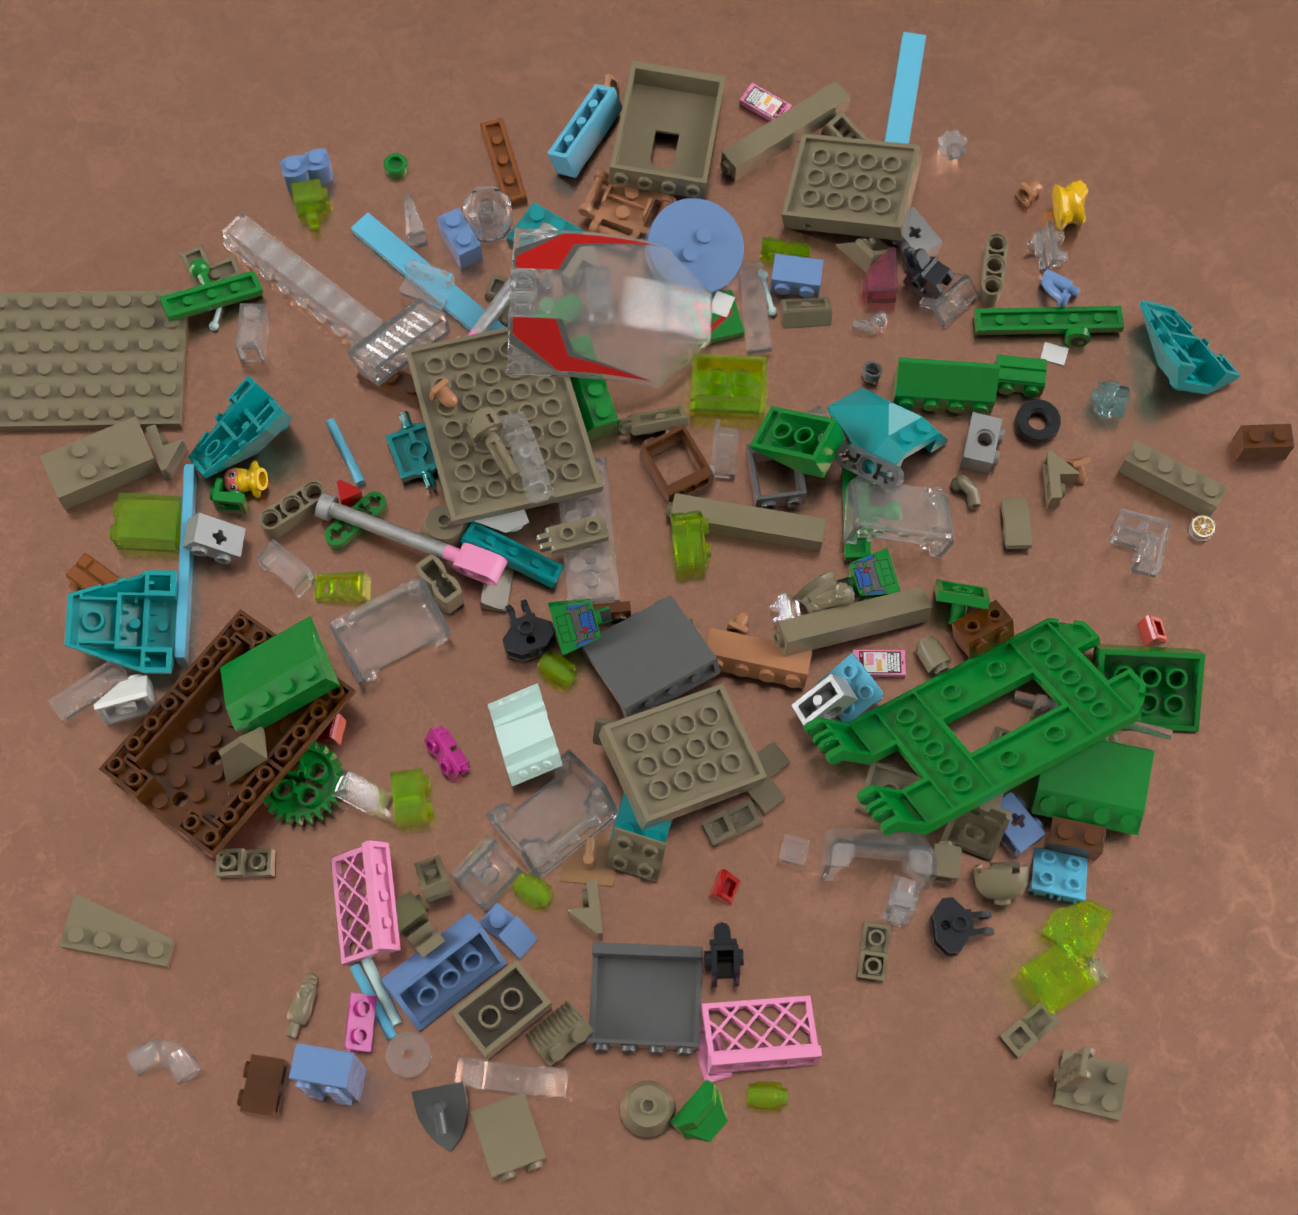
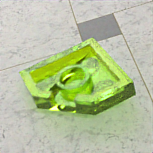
M1090 899L1068 907L1055 909L1051 912L1040 936L1091 961L1114 911Z

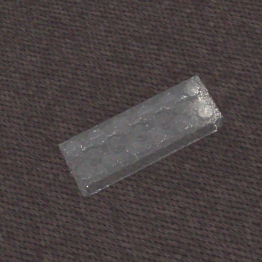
M606 457L595 458L603 484V492L559 501L561 524L602 514L609 541L563 552L567 600L590 598L592 604L620 602Z

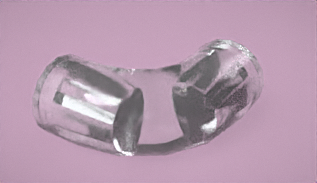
M153 1039L125 1053L129 1064L139 1077L156 1067H164L170 1071L176 1083L181 1085L192 1080L202 1072V1068L195 1056L184 1045L171 1039Z

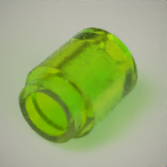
M547 651L537 665V669L541 671L543 676L560 687L566 684L568 686L571 685L577 676L575 671L576 665L556 652L551 653Z
M522 871L511 890L516 892L515 895L536 909H539L541 905L546 907L553 897V893L550 892L552 886L531 872L527 874Z
M756 1081L755 1084L748 1085V1106L755 1107V1110L782 1111V1105H787L788 1088H782V1082Z

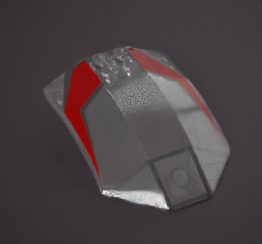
M515 228L508 313L507 374L601 379L660 388L673 374L690 362L700 350L710 344L712 293L664 244L596 232Z

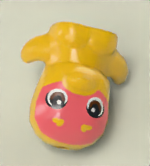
M252 461L249 469L232 468L224 475V486L227 491L236 490L244 493L251 490L255 498H259L261 491L265 490L268 485L267 472L264 468L258 466L257 461Z

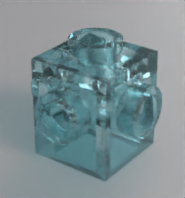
M1113 380L1099 381L1097 389L1093 388L1090 396V403L1093 404L1094 412L1103 418H1111L1112 416L1124 418L1130 397L1129 387L1120 386L1119 382Z

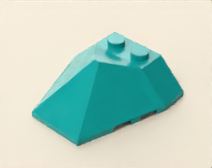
M1145 300L1139 303L1157 364L1170 379L1169 383L1174 389L1190 391L1194 394H1209L1237 380L1241 376L1222 353L1217 355L1207 347L1210 342L1206 338L1200 340L1191 331L1194 327L1172 306Z
M249 375L227 399L230 404L223 414L218 412L214 418L217 423L210 434L205 431L188 456L205 478L258 454L279 432L284 431L288 427L290 420L293 418Z
M862 387L834 402L827 408L831 417L837 419L842 431L849 438L848 444L859 446L899 467L905 458L923 447L931 453L948 442V439L922 416ZM868 459L865 462V469L871 474L874 471L875 465L871 459ZM881 472V473L879 474V475L885 474V475H887V476H889V477H892V472H888V473Z
M148 570L133 577L120 578L112 583L100 584L68 594L64 643L66 647L145 674H172L175 661L178 592L176 570Z

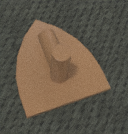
M594 823L583 830L568 848L562 865L560 882L587 884L586 880L597 879V883L600 886L614 887L615 869L606 866L610 844L603 832Z

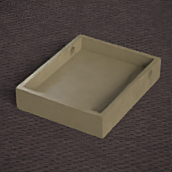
M803 133L781 214L784 227L903 241L922 161L920 145Z
M723 683L606 724L602 727L599 734L600 740L642 831L757 788L767 778Z

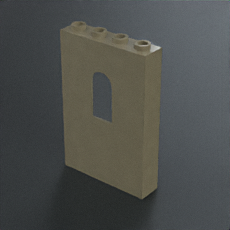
M632 60L610 164L608 183L704 199L726 76ZM656 132L679 136L674 163L670 167L659 168L651 162L650 158Z

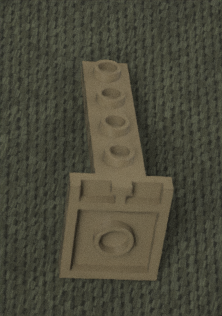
M995 726L990 742L1010 731ZM1003 794L949 822L941 841L954 842L955 846L962 847V850L992 861L1013 813L1000 808Z
M1085 1046L1077 1052L1063 1049L1061 1063L1057 1065L1054 1076L1057 1086L1052 1105L1119 1122L1121 1120L1130 1065L1094 1057L1095 1050Z

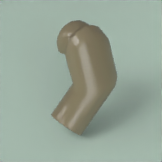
M958 475L957 478H953L951 481L952 488L956 491L962 489L966 493L969 509L981 507L977 485L965 475Z

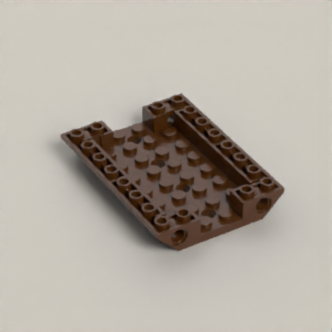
M241 609L99 768L103 774L130 797L212 858L219 854L356 693L355 689L337 677L340 686L264 728L268 759L231 784L226 785L222 762L219 765H212V759L220 755L218 752L220 749L244 734L234 729L227 712L220 667L277 635ZM188 796L185 805L181 807L176 806V801L179 797Z

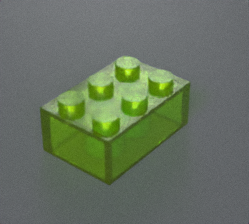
M693 353L690 412L764 415L768 357Z

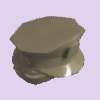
M828 571L801 588L792 599L801 602L806 607V614L826 610L830 607L849 605L855 599V592L847 583H837L835 581L836 571Z

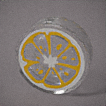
M1197 515L1189 524L1190 535L1198 541L1209 540L1216 531V523L1208 515Z

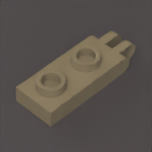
M683 405L631 414L627 418L619 420V428L624 435H650L675 426L677 428L682 425L688 426V419Z
M598 514L547 527L545 533L536 536V540L538 543H543L538 546L540 552L551 551V554H558L609 541V535L603 515Z

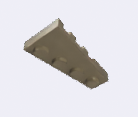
M74 893L60 947L169 968L176 941Z

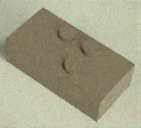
M136 416L40 456L57 498L65 510L160 470Z

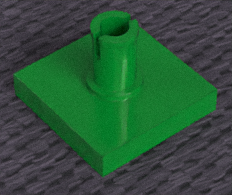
M936 579L934 588L936 601L952 603L948 619L949 624L965 616L967 606L989 609L990 596L986 587Z

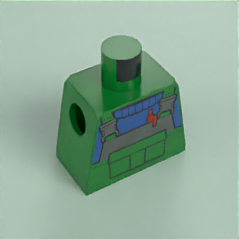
M888 548L851 562L848 568L849 577L837 579L836 581L837 583H847L848 586L853 588L856 602L901 592Z
M590 598L548 603L562 655L599 639L601 634L598 625L613 621L609 606L594 610Z

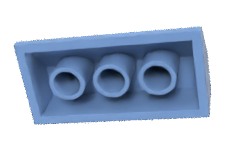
M467 913L440 935L445 942L422 958L416 952L381 979V982L418 1031H421L507 964L483 927L470 913Z

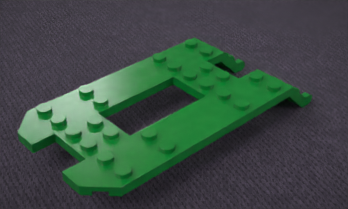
M1047 618L1014 635L1008 641L999 643L988 649L985 653L978 654L847 723L817 717L804 725V730L808 736H814L813 742L822 753L827 752L826 759L831 765H835L843 760L871 765L899 751L921 780L902 790L870 785L860 790L856 798L862 805L868 804L866 811L871 815L874 822H882L880 829L884 835L889 836L897 831L926 835L1139 721L1147 690L1146 684L1131 668L1107 680L1082 654L1100 644V636L1085 621L1074 620L1073 624L1061 623L1056 618ZM1033 679L1058 705L1053 710L972 753L947 726V724Z

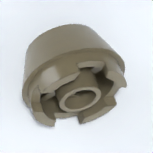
M439 505L433 508L423 519L421 534L461 549L462 543L460 542L471 522L452 526L447 505Z
M650 1080L640 1081L630 1086L620 1102V1115L626 1128L633 1134L645 1138L656 1137L664 1133L671 1126L670 1121L676 1113V1104L671 1092L664 1085Z

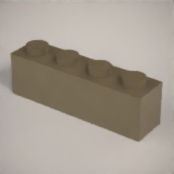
M1137 440L1133 443L1118 471L1136 482L1209 518L1217 508L1227 489V486Z

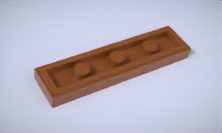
M503 118L480 123V129L504 207L528 202Z

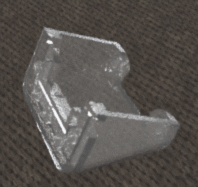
M856 476L846 486L843 543L856 544L857 539L860 537H867L869 542H872L875 537L921 544L922 550H926L929 547V556L942 557L954 544L955 532L949 495L942 488H924L901 484L899 487L887 489L861 476Z
M419 576L403 582L326 623L357 682L363 681L364 684L378 678L377 673L381 670L380 668L424 645L433 644L434 647L445 643L448 640L447 636L452 634L424 579Z
M570 749L560 756L563 766L552 770L555 778L514 810L509 804L503 803L495 806L486 814L492 826L536 877L549 873L584 845L586 838L594 837L615 819L618 812L617 806L605 783Z
M842 826L831 827L824 834L820 880L834 881L836 873L841 869H848L854 856L902 861L901 874H908L914 881V888L928 889L937 875L935 852L928 838L922 834L897 831L886 836L881 830Z

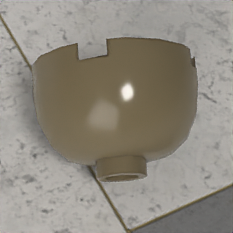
M1018 862L990 863V868L983 869L982 864L974 865V879L979 893L985 898L994 899V904L996 905L1011 904V899L1019 897L1027 887L1028 864L1020 867Z

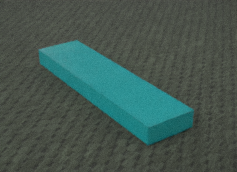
M475 521L470 523L460 542L462 544L469 543L504 557L507 560L506 566L550 588L554 587L564 568V565Z

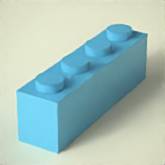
M599 84L593 86L547 153L556 173L574 178L577 177L622 111L623 106L615 88Z

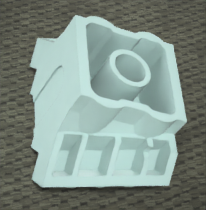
M538 683L487 704L512 786L563 766Z

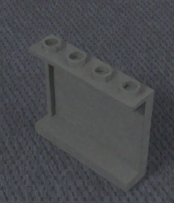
M671 595L658 600L640 612L634 613L626 620L612 625L609 629L600 633L601 637L581 647L585 660L590 661L620 704L625 718L663 705L720 674L717 657Z
M592 942L593 966L589 1025L593 1032L588 1035V1046H593V1051L608 1052L610 1047L621 1048V1052L637 1053V1048L649 1049L648 1053L665 1054V1050H676L678 1055H693V1051H699L703 947Z

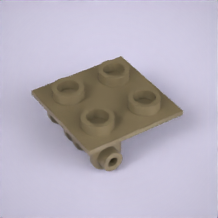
M615 827L606 866L657 882L664 862L663 857L667 843Z

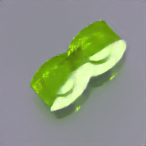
M422 768L390 772L397 828L429 824V817L434 816L432 800L427 801L426 791L431 790L429 774L424 775Z

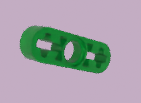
M373 491L366 494L351 508L363 513L368 511L369 515L380 518L387 510V502L382 493ZM379 501L380 507H371L370 502ZM337 519L326 529L324 536L327 545L331 549L340 550L345 548L365 529L352 526ZM343 524H345L346 528L348 529V531H350V533H348L347 530H344L342 526ZM332 534H341L342 539L340 541L337 539L333 540Z

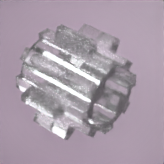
M959 130L946 131L943 136L938 138L941 146L937 149L940 155H945L947 161L959 160L962 155L967 153L965 144L968 141L965 136L960 135Z

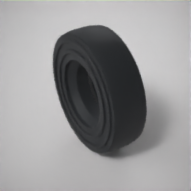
M1034 399L1024 403L1019 408L1015 417V427L1018 434L1025 441L1032 444H1044L1051 441L1057 435L1061 426V417L1057 408L1050 402L1041 399ZM1033 414H1041L1046 418L1047 426L1041 430L1034 429L1028 422L1029 417Z

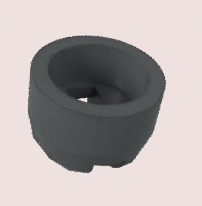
M875 361L866 362L863 366L862 377L868 383H875L881 378L883 368Z

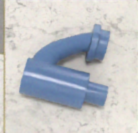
M1046 269L1039 283L1058 302L1057 307L1062 306L1065 308L1070 297H1077L1080 292V288L1072 285L1074 281L1049 269Z

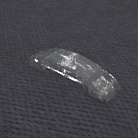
M523 411L499 417L503 424L501 430L505 440L508 441L529 504L532 505L555 498L542 454Z
M458 1056L454 1083L464 1081L465 1087L510 1094L524 1092L528 1096L566 1098L569 1069L518 1065Z

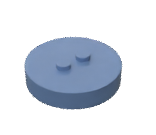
M698 198L682 199L665 207L651 224L645 239V243L657 245H645L644 248L648 268L655 280L669 292L690 299L714 294L724 289L739 271L744 255L743 237L734 218L721 206Z

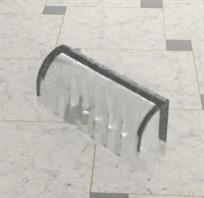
M419 298L347 350L348 355L356 369L366 379L379 386L408 364L405 349L438 342L450 333L447 314Z

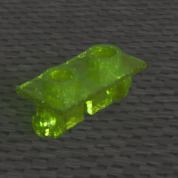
M771 236L768 238L764 237L760 259L774 261L775 254L809 258L811 246L807 245V242L790 241L788 243L783 239L772 238Z

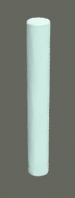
M372 958L360 960L392 1026L395 1027L401 1024L403 1021L386 987L381 982L382 978Z

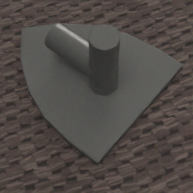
M465 1082L412 1091L414 1107L423 1128L437 1144L451 1152L460 1140L466 1126L468 1100Z

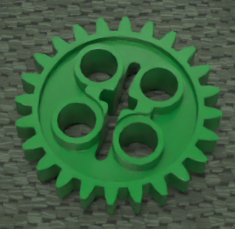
M314 741L295 763V765L300 764L299 768L293 772L289 770L284 776L290 779H282L262 803L269 807L268 811L272 815L276 814V818L280 822L285 819L289 825H292L294 820H296V823L302 826L304 819L310 825H313L315 816L322 821V813L324 811L332 814V810L329 807L331 804L339 806V802L335 799L336 796H344L343 791L339 788L346 785L344 779L341 778L346 775V772L340 768L343 764L339 759H336L337 755L333 751L329 752L326 745L320 748L319 744ZM319 770H324L320 777L314 778ZM315 787H324V789H316ZM291 788L288 795L281 797L285 789ZM315 794L314 800L306 803L307 797Z

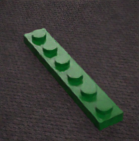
M1122 306L981 308L974 311L976 335L1065 333L1067 329L1073 326H1083L1090 333L1122 332L1124 329Z

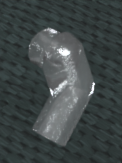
M878 311L868 320L855 317L852 329L875 334L887 325L888 316L885 312Z

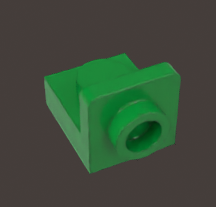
M216 478L215 486H211L210 501H213L216 510L247 513L248 502L245 494L236 490L225 492L226 488L222 478Z

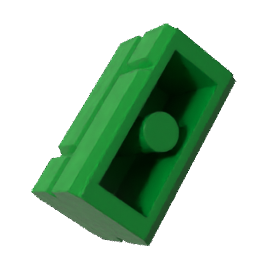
M997 354L994 364H1000L997 386L999 393L1008 395L1013 392H1019L1027 397L1042 395L1046 385L1047 359Z

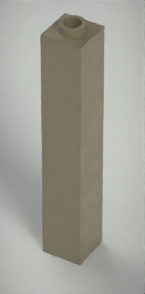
M834 81L723 150L720 163L723 172L726 175H730L736 181L800 141L803 133L811 134L829 123L840 111L843 113L848 111L851 97L837 81Z
M677 493L674 495L673 502L668 501L666 516L670 517V526L819 552L822 546L826 523L824 518Z
M921 586L778 621L773 639L776 647L780 648L783 656L786 657L927 622L932 606Z

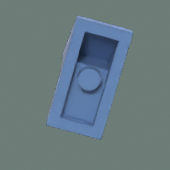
M496 903L479 922L488 933L520 960L538 940V937L519 917L511 915L499 903Z

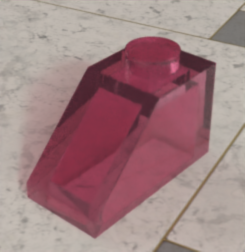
M891 247L867 270L866 279H862L861 291L862 294H866V303L896 302L898 295L896 247Z

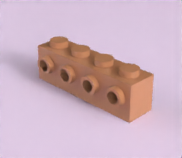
M715 628L709 629L706 644L717 657L720 671L735 674L739 677L760 679L763 682H774L791 688L798 687L804 689L812 650L784 657L781 649L777 648L772 640Z

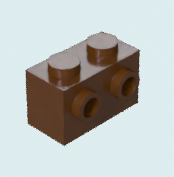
M994 600L990 602L989 609L979 608L952 622L953 639L971 659L1013 637V619L999 602Z

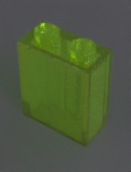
M119 493L118 501H115L113 504L115 522L114 525L110 526V540L113 541L118 550L179 553L182 513L181 496Z

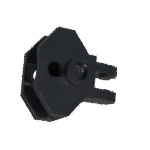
M908 247L904 249L902 257L908 267L904 271L906 274L903 280L904 285L919 297L937 299L943 291L940 283L948 286L955 277L952 270L942 264L936 257L929 256L922 248L914 250V248Z
M526 599L520 601V606L525 616L516 618L514 608L511 605L505 606L510 620V628L502 639L507 657L522 662L548 653L556 641L553 623L536 617L535 613L531 612Z
M953 897L942 898L929 918L933 945L945 957L958 956L966 942L972 941L973 938L994 935V928L983 927L974 929L973 921H985L992 918L991 912H972L971 909H965Z
M722 922L714 926V938L709 940V951H704L705 968L710 967V983L712 988L717 987V978L732 977L734 987L739 986L740 966H744L743 949H739L737 938L731 939L729 925Z

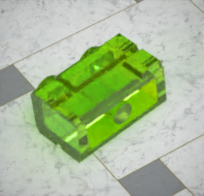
M699 510L670 514L676 569L684 570L706 567V558H711L710 543H705V534H709L708 518L703 519L702 512Z

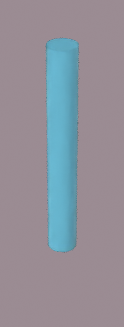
M335 419L327 420L326 425L356 486L363 485L365 479Z
M358 963L350 967V971L362 993L376 996L360 964ZM377 998L375 1018L387 1041H390L398 1035Z

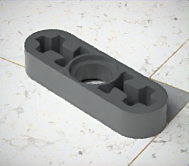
M854 444L842 445L836 451V461L841 467L884 488L899 487L904 481V472L898 465ZM846 452H850L849 455L854 458H859L858 461L848 460V457L845 455ZM868 459H871L875 465L874 471L871 474L865 469V462ZM881 472H892V476L895 477L894 481H890V477L885 474H879Z

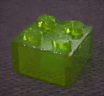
M1070 937L1063 938L1019 968L1051 1016L1102 983Z

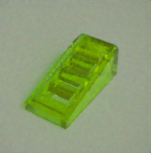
M364 571L316 574L314 599L320 601H369L371 577ZM326 581H329V593H325ZM336 582H339V592H336ZM347 582H350V589H349V591H346V590H347Z

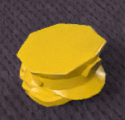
M1082 180L1073 181L1066 187L1059 186L1056 183L1052 192L1053 214L1056 226L1060 230H1063L1068 224L1081 225L1086 220L1084 204L1089 192Z

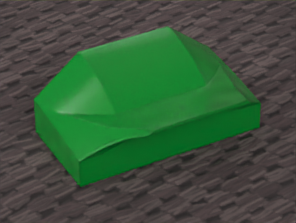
M706 1079L671 1119L670 1123L685 1139L695 1138L710 1142L728 1122L723 1106V1096L716 1086Z

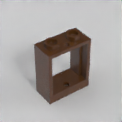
M685 425L678 428L676 426L671 427L663 435L657 438H649L640 446V458L667 504L668 501L673 502L675 493L690 495L713 483L714 473ZM682 443L698 471L667 485L651 457Z

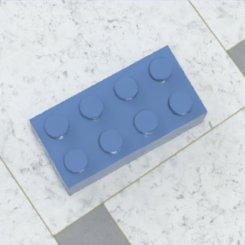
M296 1043L289 1079L296 1084L295 1087L300 1088L299 1091L304 1092L303 1094L308 1096L307 1098L324 1101L326 1096L331 1097L337 1104L351 1106L352 1101L360 1103L367 1068L354 1053Z

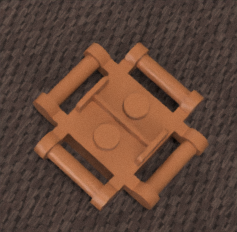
M597 170L593 177L595 181L585 202L580 204L578 212L582 216L593 220L588 230L590 235L598 234L605 237L641 242L642 238L646 239L649 230L647 226L657 205H661L657 213L658 215L665 207L677 200L670 194L663 195L657 191L609 184V174L603 170ZM602 186H608L601 200L599 210L594 209L593 205ZM627 245L626 247L634 250L636 245Z

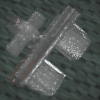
M1046 221V225L1033 233V239L1027 242V249L1035 252V256L1039 257L1040 271H1046V269H1050L1052 266H1062L1068 259L1065 250H1058L1057 246L1064 242L1065 237L1064 230L1056 229L1054 221Z

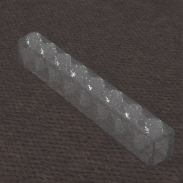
M240 212L221 231L224 239L223 244L230 252H237L241 255L242 260L248 266L252 267L254 265L266 280L270 281L272 279L284 294L288 295L290 293L302 308L306 309L308 307L313 311L314 316L320 322L324 323L326 321L330 324L332 330L338 336L342 337L344 335L348 338L356 350H363L370 355L389 335L387 325L383 320L244 213Z

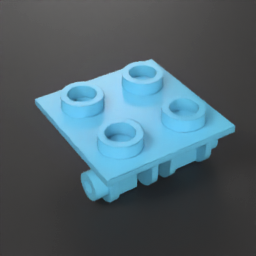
M851 653L815 684L816 686L830 674L847 680L858 700L838 715L841 721L846 723L857 718L872 704L880 702L884 695V692L854 653Z
M1035 847L1032 881L1029 882L1028 891L1033 892V895L1047 896V893H1049V899L1057 895L1058 901L1062 898V900L1073 902V904H1077V902L1082 903L1086 900L1088 858Z

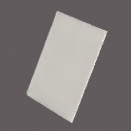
M717 291L709 312L727 318L735 297Z
M1045 342L1040 359H1047V361L1064 365L1069 348Z

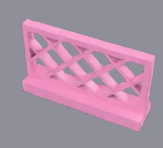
M368 840L362 843V847L332 857L331 865L341 963L348 965L385 952L393 953L401 950L389 843ZM362 855H363L364 868H362L361 866L358 865L359 862H360V860H361V858H362ZM344 861L349 864L345 875L342 874L341 862ZM356 870L360 876L354 885L350 880ZM365 882L367 890L366 895L361 891ZM348 887L352 893L346 902L344 893ZM359 897L363 903L357 912L353 906ZM368 909L370 918L369 922L364 918ZM351 914L355 919L349 928L347 919ZM360 924L366 928L361 939L356 935ZM370 937H372V949L367 945ZM352 941L358 945L353 955L350 954Z
M810 995L705 1003L701 1005L708 1056V1074L818 1065L822 1057L821 1045H818ZM792 1005H805L806 1015L801 1021L788 1011ZM773 1006L781 1012L774 1023L761 1013L765 1007ZM746 1008L754 1015L747 1025L734 1016L738 1009ZM709 1011H720L727 1017L720 1027L710 1021ZM783 1016H786L797 1025L790 1035L777 1026ZM757 1018L770 1027L763 1037L749 1028ZM729 1020L743 1029L735 1040L722 1030ZM801 1028L809 1034L811 1044H800L792 1037ZM772 1030L785 1039L781 1046L774 1047L765 1040ZM745 1032L758 1041L754 1048L746 1049L738 1043ZM718 1034L730 1043V1046L725 1051H714L713 1040Z

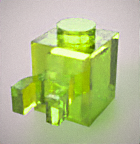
M320 179L292 183V193L298 217L307 216L310 228L320 227L317 214L327 212L325 202H329L327 187L322 188Z

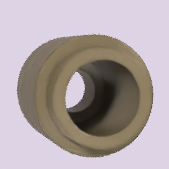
M933 635L925 637L915 645L917 649L916 654L929 674L935 673L938 676L950 668L949 664L952 660L940 641L935 639Z

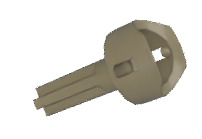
M492 407L483 408L475 412L472 422L466 426V430L474 443L485 442L505 478L512 480L520 472L497 434L502 429L503 424Z

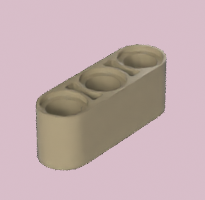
M993 233L987 238L982 255L978 299L985 306L996 305L999 302L1004 287L1008 239L1001 233ZM987 289H991V290H993L995 293H991V292L987 291Z
M309 481L263 510L259 515L258 521L264 535L270 539H277L314 516L319 498L323 493H326L324 486L318 481ZM314 493L320 494L316 499L309 498ZM292 507H299L294 513L288 512ZM270 521H278L275 526H266Z

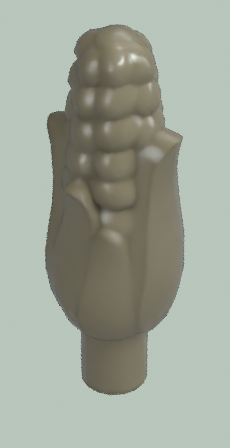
M314 973L307 974L301 988L297 989L296 996L288 1009L287 1020L290 1023L285 1035L291 1038H296L300 1025H305L310 1017L317 992L315 987L317 985V976Z

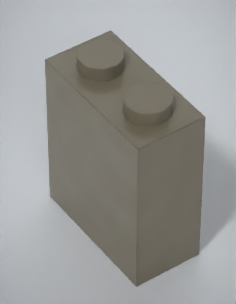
M524 1092L470 1111L493 1180L499 1178L500 1182H504L516 1177V1171L525 1168L526 1172H531L543 1167L542 1162L547 1159Z

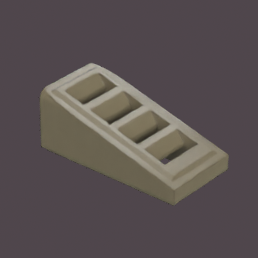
M842 111L821 131L825 136L843 137L842 134L846 131L849 134L845 138L854 137L855 139L869 140ZM838 125L841 127L839 131L835 129Z

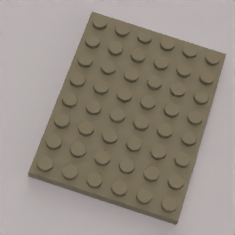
M182 290L0 293V431L105 429L136 416L141 428L154 424L157 428H182L188 317L168 322L160 304L161 296Z
M510 326L405 349L452 526L603 492L601 477L568 371L554 370L511 345ZM444 378L449 381L448 388L458 399L456 406L453 408L445 407L438 399L433 402L429 399L430 390ZM492 407L503 424L502 429L497 434L520 472L512 480L505 478L485 442L474 443L466 430V426L471 424L475 412L483 408Z

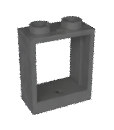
M747 444L746 460L755 507L774 510L780 506L794 508L805 503L807 490L804 474L793 468L796 491L761 496L755 463L773 461L774 459L751 449L750 444Z

